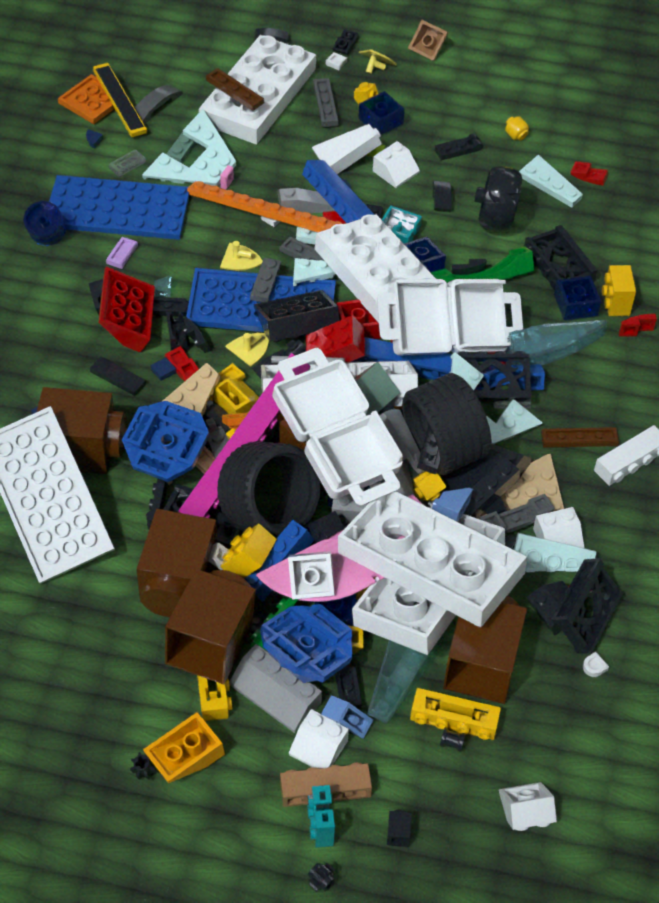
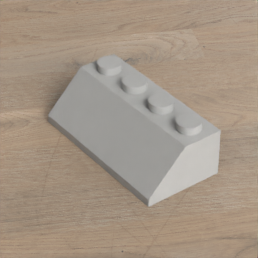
M257 644L242 658L229 682L231 687L293 733L299 729L310 710L315 711L321 705L322 691L310 682L302 683L286 668L281 667L280 663Z

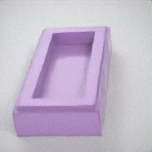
M121 237L107 257L106 264L122 269L138 247V242Z

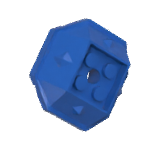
M162 401L138 408L122 438V442L134 470L170 482L194 468L210 434L201 413L169 401ZM167 441H172L170 444H164Z
M321 604L312 605L311 607L291 606L261 626L260 633L263 648L268 651L272 658L280 663L281 667L286 668L302 683L311 681L324 682L348 665L352 659V629Z

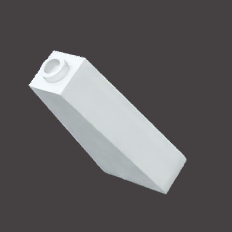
M370 124L317 144L312 149L319 160H324L338 174L382 143L379 139L381 135L376 128L373 129Z

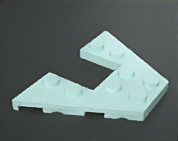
M202 109L183 130V135L207 149L190 168L162 153L142 174L143 179L154 178L160 179L163 182L171 181L172 183L181 184L201 181L204 184L218 186L221 183L220 175L227 165L232 166L234 169L236 160Z
M297 226L296 239L303 243L315 244L316 233L318 232ZM295 258L293 286L303 281L309 280L311 283L316 280L333 278V275L336 273L323 260Z
M454 352L451 355L452 366L450 373L461 376L474 390L484 375ZM514 399L508 404L496 423L487 417L492 444L507 440L542 424L538 418Z

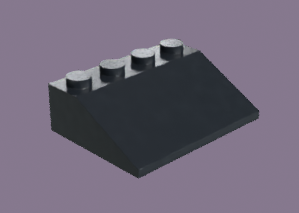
M323 290L254 304V309L265 336L270 342H281L285 338H298L300 335L313 333L340 321L338 306Z
M491 448L486 457L446 475H439L446 485V488L439 493L441 496L445 491L464 488L473 489L469 505L463 514L478 518L520 479V470L505 456Z

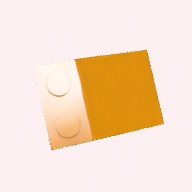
M198 712L143 749L144 753L168 784L208 767L225 755L223 743Z

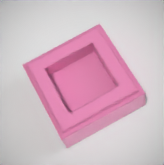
M229 165L220 175L221 188L225 190L234 180L233 167Z

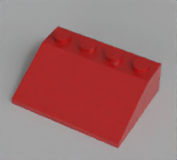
M107 266L104 269L98 323L123 346L141 352L150 341L155 286Z

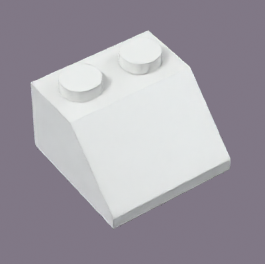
M398 141L374 156L373 172L395 188H398L420 173L409 149Z
M573 507L536 515L533 527L536 537L584 548L581 524Z
M331 551L289 555L288 563L292 599L334 596Z
M311 709L299 727L289 755L310 767L318 769L328 768L334 764L348 742L349 729Z
M542 782L499 789L507 822L513 830L523 831L531 826L546 827L550 823L556 822L554 796Z

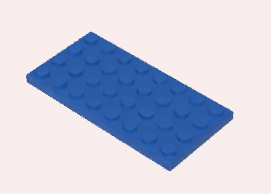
M57 175L43 225L46 228L180 240L190 195L187 192L188 187Z
M195 268L186 317L196 326L264 332L254 309V304L262 302L250 300L258 273ZM278 275L269 301L323 290L334 302L336 280L324 279L311 283L308 280L293 286L292 276Z

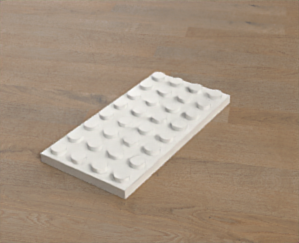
M52 407L45 408L1 428L0 493L39 583L42 584L114 551L115 548Z

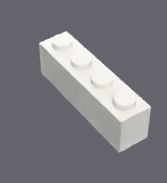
M653 425L601 456L596 461L594 471L610 486L615 482H620L626 475L635 473L639 467L648 465L654 458L659 456V429Z

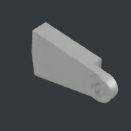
M390 409L379 415L402 453V461L408 460L413 469L419 474L425 472L417 468L420 451L401 411Z

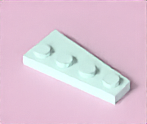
M539 155L519 171L523 180L570 207L575 206L582 199L583 194Z
M522 533L517 534L514 546L515 551L527 556L526 572L578 571L584 559H595L596 551Z

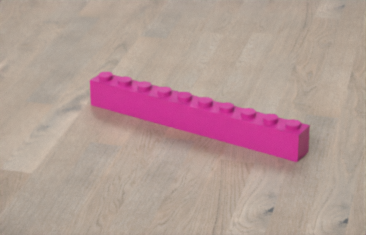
M291 353L288 358L293 357L295 355ZM306 363L292 370L296 376L309 371L311 366ZM280 371L276 373L181 506L178 513L210 518V511L213 508L217 509L219 506L217 496L218 478L227 457L243 444L254 441L264 442L267 438L266 432L269 428L272 430L278 422L276 418L281 411L272 394L274 386L278 382L284 381Z

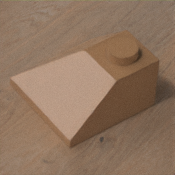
M421 20L408 49L435 61L448 32Z

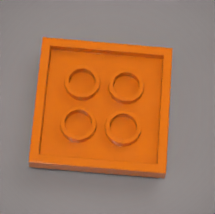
M92 74L58 98L60 105L92 124H95L115 109L98 78Z

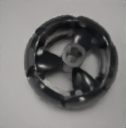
M494 166L488 173L485 188L477 186L474 202L481 203L479 225L482 228L502 233L509 231L512 227L522 185V175L518 170L506 166Z

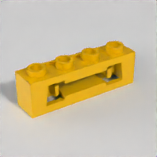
M197 675L202 719L204 721L227 719L228 710H232L231 697L226 695V691H230L228 678L225 684L216 682L217 691L209 692L208 697L207 679Z
M417 688L410 720L418 724L433 725L442 730L448 728L460 734L466 733L478 736L480 739L494 740L501 708ZM426 697L440 700V702L426 699ZM474 708L487 711L488 713L475 711Z

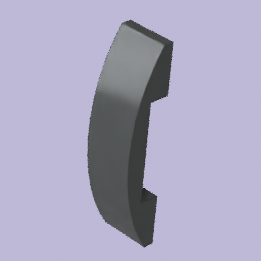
M172 85L161 86L146 95L137 104L135 110L143 124L151 119L152 112L168 100L173 102L183 93Z
M542 494L529 499L525 505L500 514L495 511L481 516L479 519L505 528V533H509L534 523L536 515L553 512L555 508L548 497Z

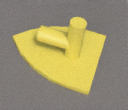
M374 50L359 51L360 54L370 58L366 72L372 74L374 67L384 70L386 64L381 62L396 65L392 59Z
M239 241L229 243L220 268L235 271L248 270L262 265L263 260L253 250L240 245Z
M245 333L225 347L251 367L266 353L269 339L265 336V333Z

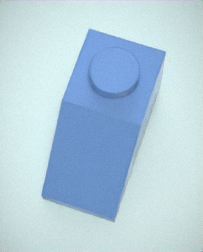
M464 488L445 491L439 499L436 498L434 500L432 509L458 522L469 505L473 489Z
M332 695L321 715L348 728L349 732L364 739L373 721L372 718L349 702Z

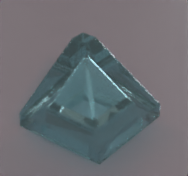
M166 276L154 281V296H171L172 276Z

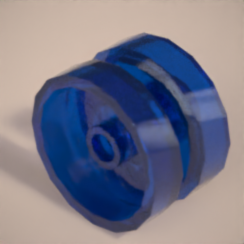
M39 201L29 206L25 211L23 218L24 226L34 242L39 245L49 246L62 239L65 234L66 224L55 204L49 201Z

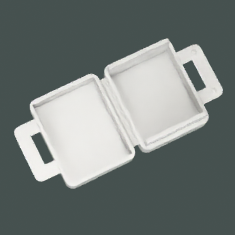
M398 279L389 284V293H380L377 296L380 337L384 340H393V350L397 355H440L450 350L457 354L461 351H467L469 354H477L479 351H486L488 353L505 351L511 346V342H508L507 338L523 336L521 298L516 292L503 293V284H506V280L455 279L446 283L442 279ZM504 303H511L513 327H506ZM388 304H390V315H391V327H392V328H390Z
M314 348L280 361L278 369L284 381L278 382L274 386L273 399L296 439L300 442L307 441L304 450L305 455L329 497L338 499L351 494L356 504L364 505L398 490L400 483L395 474L400 471L402 466V453L377 411H373L371 415L366 416L369 403L345 362L335 360L329 363L319 348ZM312 361H315L318 366L296 376L292 370ZM383 479L385 480V483L377 485L366 491H362V488L366 486H369Z

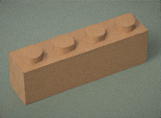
M352 763L349 766L332 765L321 769L312 767L303 771L288 770L280 773L283 807L307 805L308 795H312V786L330 785L332 802L371 797L372 786L368 763Z

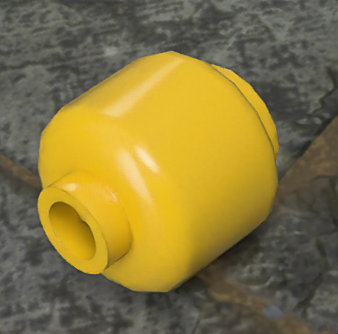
M512 116L506 121L505 131L513 140L521 141L529 134V125L522 117Z

